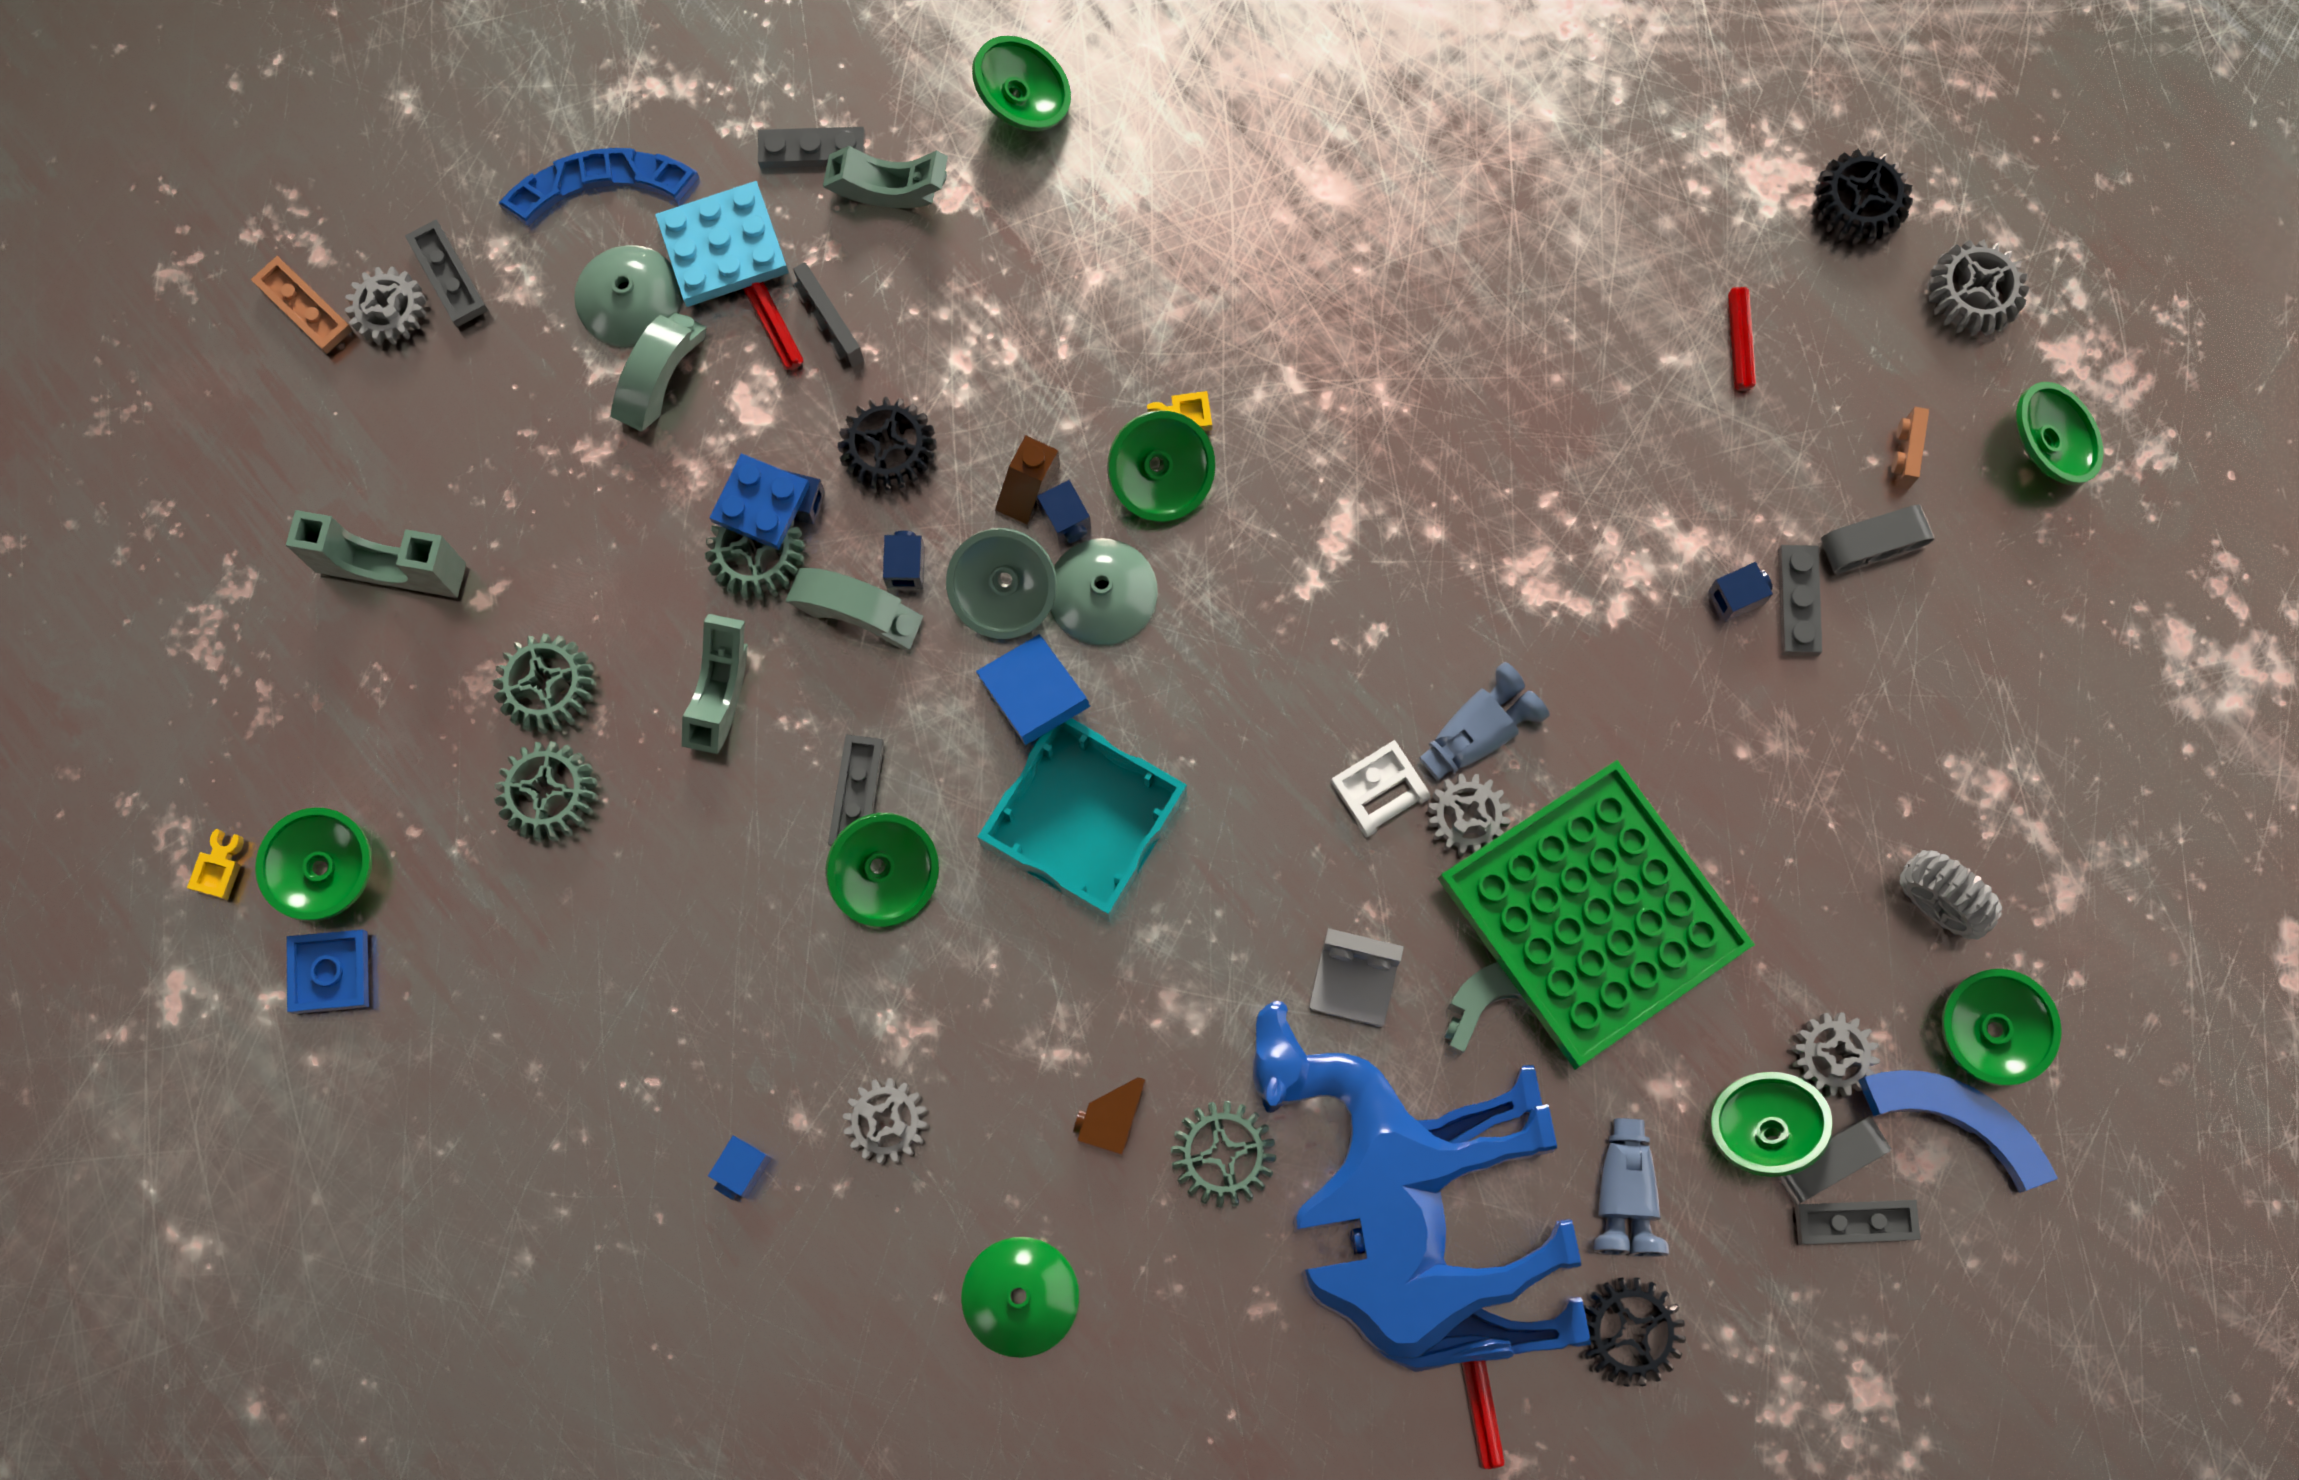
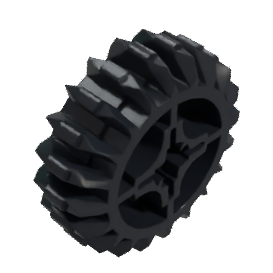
M1859 148L1853 151L1851 156L1844 152L1838 157L1837 161L1834 159L1830 161L1825 168L1826 170L1822 171L1817 179L1818 184L1814 188V196L1817 197L1814 202V209L1821 210L1818 215L1819 221H1829L1827 232L1834 229L1840 231L1839 240L1844 239L1846 235L1851 236L1853 245L1858 243L1861 237H1863L1867 245L1873 243L1875 238L1882 242L1887 239L1890 233H1896L1909 216L1908 210L1913 204V198L1909 196L1913 185L1905 184L1908 179V172L1898 173L1899 162L1891 165L1887 163V153L1879 159L1875 157L1873 149L1868 151L1865 156L1862 155ZM1867 189L1868 192L1865 195V199L1863 200L1862 204L1859 205L1858 202L1862 197L1861 195L1863 194L1864 190Z
M885 396L880 406H877L876 402L870 399V409L865 411L862 407L857 406L856 413L858 418L847 416L846 423L849 428H840L839 434L843 441L838 442V450L843 453L840 457L841 464L848 467L846 472L849 478L857 477V484L861 488L870 483L871 492L876 493L880 486H884L886 494L890 495L893 491L892 486L898 485L899 490L905 492V482L909 480L912 484L918 485L917 473L928 475L929 468L925 463H934L935 455L931 452L937 448L936 439L931 438L935 434L932 425H926L928 418L925 413L917 415L918 409L914 404L905 408L904 400L901 398L894 405H891L889 398ZM884 424L880 429L871 430L878 425ZM900 425L913 432L917 438L916 445L909 444L907 439L900 437ZM892 440L894 446H889V449L882 451L881 445L884 444L886 446V442H891ZM859 446L866 447L868 452L875 454V467L867 464L860 458ZM905 461L897 467L890 468L895 462Z
M1623 1277L1617 1278L1615 1283L1616 1292L1608 1282L1601 1284L1605 1297L1603 1298L1596 1292H1591L1589 1298L1596 1307L1584 1305L1585 1314L1590 1316L1587 1325L1590 1339L1588 1340H1591L1592 1349L1585 1351L1582 1354L1583 1358L1589 1360L1597 1356L1599 1360L1594 1364L1592 1370L1595 1373H1599L1606 1366L1609 1367L1606 1373V1380L1608 1382H1614L1618 1374L1621 1373L1620 1381L1624 1387L1630 1386L1633 1375L1639 1387L1646 1386V1373L1654 1382L1660 1381L1661 1374L1657 1367L1660 1366L1664 1371L1671 1372L1674 1367L1666 1359L1667 1356L1675 1359H1680L1682 1356L1679 1350L1672 1348L1673 1342L1685 1343L1686 1341L1685 1336L1674 1335V1328L1685 1326L1684 1320L1672 1321L1670 1316L1679 1310V1306L1672 1304L1665 1308L1663 1304L1668 1300L1669 1293L1662 1291L1654 1297L1653 1295L1656 1290L1654 1282H1648L1644 1290L1641 1291V1279L1638 1277L1632 1278L1629 1289ZM1620 1299H1637L1648 1305L1653 1310V1313L1637 1318L1628 1308L1623 1306ZM1610 1307L1613 1311L1611 1315L1615 1323L1614 1329L1610 1335L1602 1340L1600 1333L1601 1321L1606 1310ZM1626 1322L1629 1325L1646 1323V1325L1638 1328L1639 1334H1635L1638 1336L1636 1341L1633 1338L1616 1340L1623 1336L1622 1332L1626 1330L1623 1326ZM1660 1323V1344L1655 1354L1651 1356L1649 1353L1651 1348L1648 1344V1335ZM1624 1345L1631 1350L1634 1356L1639 1358L1641 1364L1637 1366L1624 1365L1615 1360L1608 1351Z

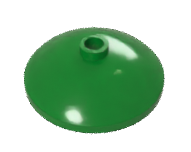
M998 36L983 44L975 55L972 64V78L976 91L987 108L1003 122L1022 130L1043 131L1056 126L1068 112L1071 103V89L1067 76L1056 59L1038 44L1022 37Z
M2052 382L2036 383L2022 393L2017 404L2016 428L2020 442L2035 466L2048 477L2066 485H2081L2093 479L2102 467L2104 449L2099 428L2084 403L2067 388Z
M1164 410L1147 412L1129 421L1115 437L1107 462L1109 483L1118 501L1131 513L1151 521L1175 520L1196 509L1209 493L1215 476V454L1211 441L1205 431L1189 417L1177 412ZM1158 457L1160 466L1158 469L1152 470L1150 468V461Z
M327 808L298 810L279 820L262 840L255 864L258 887L266 901L274 909L290 918L302 921H320L334 917L348 909L364 891L372 868L371 848L362 829L346 815ZM326 863L327 871L323 875H318V867Z
M894 813L870 814L849 824L833 842L826 861V883L835 904L851 919L875 927L896 925L916 915L931 898L939 874L937 851L926 831L907 817ZM881 859V867L876 871H872L870 867L872 861Z
M1989 969L1967 977L1949 995L1942 1015L1944 1041L1954 1061L1970 1076L1991 1085H2019L2038 1077L2051 1065L2061 1043V1020L2052 998L2035 980L2013 970ZM1989 1024L1997 1027V1037H1992L1988 1033Z
M1779 1072L1756 1073L1737 1080L1719 1096L1711 1117L1713 1138L1722 1155L1739 1169L1759 1176L1780 1177L1803 1171L1820 1159L1828 1148L1832 1137V1115L1828 1103L1822 1094L1803 1079ZM1770 1136H1776L1779 1139L1768 1140L1767 1138Z
M1008 1238L987 1247L972 1262L962 1286V1310L969 1329L984 1346L1008 1357H1031L1053 1348L1069 1332L1078 1312L1079 1286L1070 1263L1056 1248L1034 1238ZM1020 1288L1026 1292V1300L1022 1304H1015L1012 1301L1011 1295L1015 1289Z

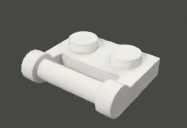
M1395 740L1331 779L1333 787L1356 820L1359 829L1367 838L1377 832L1376 828L1412 805L1417 802L1423 804L1431 799L1428 789ZM1405 780L1410 790L1368 815L1363 805Z

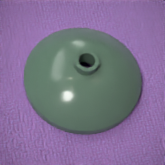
M637 245L618 246L597 255L581 272L574 294L577 314L587 331L606 344L627 348L636 345L647 327L659 315L669 318L675 312L679 313L683 298L672 264L660 253ZM621 283H629L627 288L623 290L618 289Z
M992 528L972 535L955 551L947 569L946 590L954 612L969 628L987 637L1010 639L1029 633L1047 617L1056 598L1057 578L1049 555L1033 538L1013 529ZM1001 573H1008L1012 577V583H1003L1000 577Z
M1113 539L1088 540L1070 548L1056 562L1054 568L1057 578V592L1051 608V614L1058 626L1073 639L1092 646L1117 645L1140 633L1153 616L1158 596L1156 577L1146 558L1132 546ZM1099 580H1105L1109 585L1107 588L1100 590L1095 587V583Z

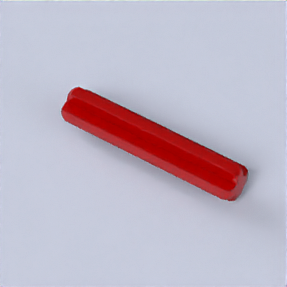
M764 282L752 283V286L743 288L784 369L796 370L803 364V357Z
M1734 287L1728 294L1734 384L1738 391H1749L1756 385L1750 291L1747 287Z
M1486 1361L1464 1362L1462 1366L1481 1467L1483 1469L1500 1468L1504 1466L1505 1461Z

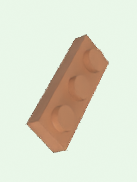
M278 256L250 279L326 354L353 331L350 325Z

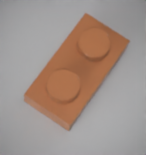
M1915 406L1906 418H1901L1899 422L1897 439L1901 440L1900 452L1897 451L1895 453L1891 469L1892 473L1896 474L1895 487L1910 489L1920 477L1929 409Z

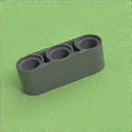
M1918 504L1838 528L1825 534L1820 540L1833 572L1842 573L1919 549L1933 542L1935 537L1922 506Z
M1869 1115L1833 1135L1828 1148L1813 1165L1798 1173L1778 1178L1793 1203L1797 1205L1890 1152L1892 1148L1872 1116Z

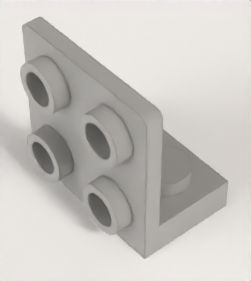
M1328 928L1310 1000V1010L1378 1027L1384 1026L1397 967L1401 962L1404 946Z

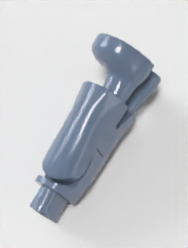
M1503 662L1496 668V685L1493 690L1488 693L1485 689L1481 688L1448 721L1435 741L1433 740L1429 743L1430 749L1419 757L1422 764L1436 780L1439 781L1448 772L1455 774L1458 769L1480 760L1509 742L1519 734V729L1516 725L1526 720L1543 722L1550 716L1544 702L1534 692L1529 690L1506 712L1501 706L1525 689L1522 677L1509 663Z
M1616 1118L1614 1119V1135L1608 1137L1609 1147L1604 1162L1598 1217L1607 1218L1606 1230L1595 1239L1594 1252L1607 1255H1625L1629 1253V1256L1634 1257L1669 1255V1244L1664 1239L1653 1235L1650 1221L1660 1220L1661 1216L1651 1149L1648 1145L1650 1144V1138L1645 1136V1121ZM1627 1218L1631 1220L1630 1241L1625 1233V1219Z

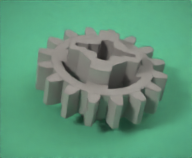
M376 267L375 276L370 277L364 272L362 273L364 280L362 284L352 282L351 285L356 292L355 294L345 296V299L351 305L345 308V313L351 319L349 322L356 332L359 331L365 340H369L372 337L377 345H381L384 338H388L392 345L397 342V336L400 334L406 339L410 338L407 331L410 327L420 329L421 326L416 321V318L426 317V312L421 305L427 303V300L421 292L422 288L410 277L408 272L404 271L399 275L395 267H390L387 274H384L380 267Z
M1459 774L1456 785L1447 779L1443 783L1445 793L1437 789L1433 793L1432 797L1439 803H1429L1427 811L1435 814V816L1430 818L1427 824L1429 827H1438L1437 832L1433 836L1434 840H1439L1443 837L1447 840L1444 850L1448 851L1455 845L1458 847V856L1462 857L1466 849H1471L1472 853H1474L1482 845L1485 846L1493 841L1492 838L1496 839L1504 834L1499 827H1508L1510 824V819L1502 816V814L1508 812L1510 804H1500L1499 800L1502 798L1504 791L1499 790L1493 793L1490 790L1493 785L1491 779L1482 785L1479 784V774H1475L1471 782H1466L1464 775ZM1462 792L1475 793L1473 796L1460 797L1459 795H1457L1458 793ZM1486 801L1492 808L1493 820L1492 817L1489 816L1486 812ZM1468 809H1471L1475 814L1467 822L1462 817ZM1444 810H1446V814L1451 816L1453 825L1451 830L1445 822ZM1477 833L1481 836L1473 839L1463 838L1465 834Z
M1842 1012L1836 1014L1834 1021H1832L1829 1013H1824L1820 1015V1024L1815 1019L1806 1022L1810 1032L1805 1030L1798 1031L1796 1036L1802 1041V1044L1794 1045L1791 1051L1800 1054V1059L1792 1063L1793 1067H1803L1805 1072L1800 1078L1804 1081L1808 1079L1813 1080L1812 1086L1818 1091L1825 1087L1826 1097L1829 1098L1834 1097L1838 1089L1842 1097L1850 1096L1852 1094L1851 1086L1856 1091H1861L1862 1088L1858 1080L1874 1075L1875 1073L1869 1069V1066L1880 1063L1879 1058L1871 1056V1051L1879 1047L1878 1043H1868L1866 1039L1871 1034V1029L1860 1031L1858 1029L1860 1019L1857 1017L1846 1023L1845 1013ZM1829 1030L1824 1043H1813L1822 1031ZM1849 1036L1856 1043L1858 1049H1856L1853 1043L1849 1040ZM1835 1047L1836 1054L1842 1055L1844 1058L1836 1063L1835 1056L1829 1055L1827 1052ZM1813 1061L1820 1067L1822 1074L1817 1070ZM1858 1067L1850 1078L1842 1080V1077L1845 1076L1846 1068Z
M888 1078L885 1087H881L875 1079L872 1080L871 1091L868 1092L860 1086L858 1091L861 1098L858 1101L849 1098L847 1101L854 1110L853 1113L843 1114V1118L851 1122L852 1126L843 1131L846 1136L855 1135L856 1139L853 1140L850 1146L853 1150L863 1146L862 1157L868 1160L875 1153L878 1164L884 1163L886 1155H890L893 1162L898 1163L900 1160L899 1152L904 1151L909 1156H912L914 1153L910 1144L912 1142L923 1143L924 1140L917 1133L918 1130L928 1129V1124L919 1119V1116L927 1113V1108L924 1106L916 1107L915 1104L921 1098L917 1092L907 1096L908 1084L903 1083L898 1089H895L894 1080ZM890 1096L885 1103L875 1106L869 1104V1102L877 1097ZM905 1103L910 1110L911 1126L903 1122L901 1112L904 1109ZM889 1112H892L890 1118L895 1122L892 1128L885 1126L880 1131L881 1124L877 1121V1118L880 1114L887 1116ZM861 1116L866 1118L870 1130L867 1134V1139H865L861 1131ZM897 1136L903 1139L896 1145L881 1147L886 1139Z

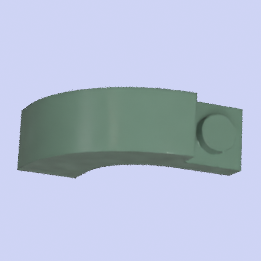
M847 146L829 155L823 187L848 199L869 205L891 208L922 207L932 204L934 193L942 189L947 177L945 170L948 156L936 150L913 161L891 162L871 157L851 146Z
M677 312L669 318L662 315L655 318L639 338L623 368L616 387L610 417L641 432L659 418L664 394L675 368L688 352L705 339L707 327L694 321L691 317Z
M799 568L785 601L815 618H834L859 626L902 650H910L923 619L921 614L901 604L902 599L878 587L840 573L817 568Z
M708 614L705 618L701 670L693 698L682 716L681 747L718 754L723 746L734 719L744 679L748 644H744L745 621Z
M1498 962L1486 966L1472 975L1451 999L1447 1009L1461 1016L1459 1019L1453 1016L1447 1027L1444 1038L1450 1041L1446 1050L1459 1056L1465 1052L1478 1019L1484 1008L1489 1004L1502 999H1517L1526 1002Z

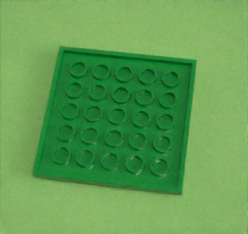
M1618 760L1460 861L1437 878L1574 1070L1755 945Z

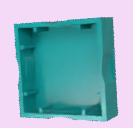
M1071 718L1039 737L1029 753L1021 775L1004 793L977 838L980 846L1110 922L1185 799L1187 784L1142 758L1129 755L1117 749L1102 735Z

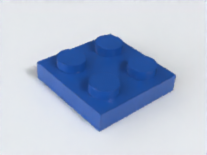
M741 453L709 518L714 524L779 550L809 489V481Z
M361 929L286 936L288 1013L299 1014L369 1007L367 931Z

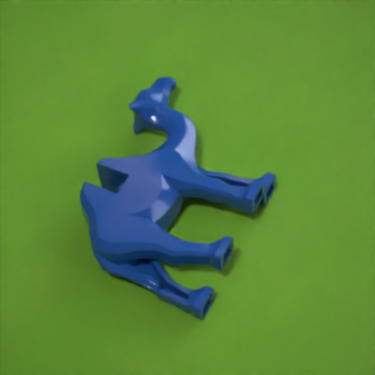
M1274 1001L1260 1010L1256 1017L1253 1081L1256 1091L1262 1098L1266 1112L1273 1113L1282 1105L1329 1096L1342 1102L1350 1116L1351 1137L1345 1160L1336 1173L1298 1209L1294 1218V1233L1355 1223V1228L1349 1231L1353 1254H1360L1361 1260L1303 1270L1301 1273L1306 1290L1319 1305L1347 1319L1357 1329L1363 1339L1387 1360L1414 1372L1470 1361L1508 1359L1513 1357L1514 1354L1564 1349L1568 1345L1575 1347L1591 1345V1340H1588L1590 1339L1581 1297L1568 1298L1561 1312L1552 1320L1536 1322L1511 1321L1482 1309L1512 1302L1528 1287L1557 1269L1564 1271L1581 1266L1574 1225L1571 1219L1556 1221L1551 1236L1541 1247L1503 1267L1474 1269L1448 1266L1444 1260L1446 1222L1441 1191L1450 1182L1473 1172L1485 1171L1502 1162L1527 1159L1533 1155L1553 1153L1557 1149L1548 1104L1542 1105L1534 1065L1522 1066L1515 1085L1505 1094L1489 1101L1458 1108L1438 1119L1416 1120L1406 1111L1381 1071L1368 1060L1345 1053L1306 1055L1286 1020L1288 1009L1283 1002ZM1530 1113L1521 1132L1504 1137H1479L1471 1140L1491 1126L1518 1118L1522 1114Z

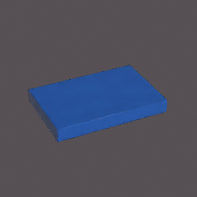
M1040 634L976 671L979 679L1025 745L1091 707L1087 697Z

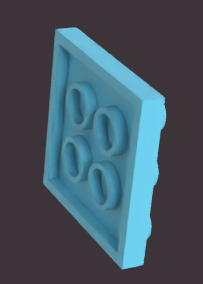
M757 181L655 214L686 307L752 286V283L755 282L761 283L789 273Z

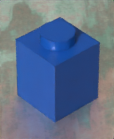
M733 1135L708 1177L717 1181L713 1189L734 1200L738 1194L748 1198L772 1158Z

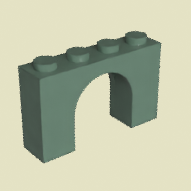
M295 510L286 546L315 573L458 598L466 567V562L441 535L405 529L401 547H392L371 542L351 534L332 516Z

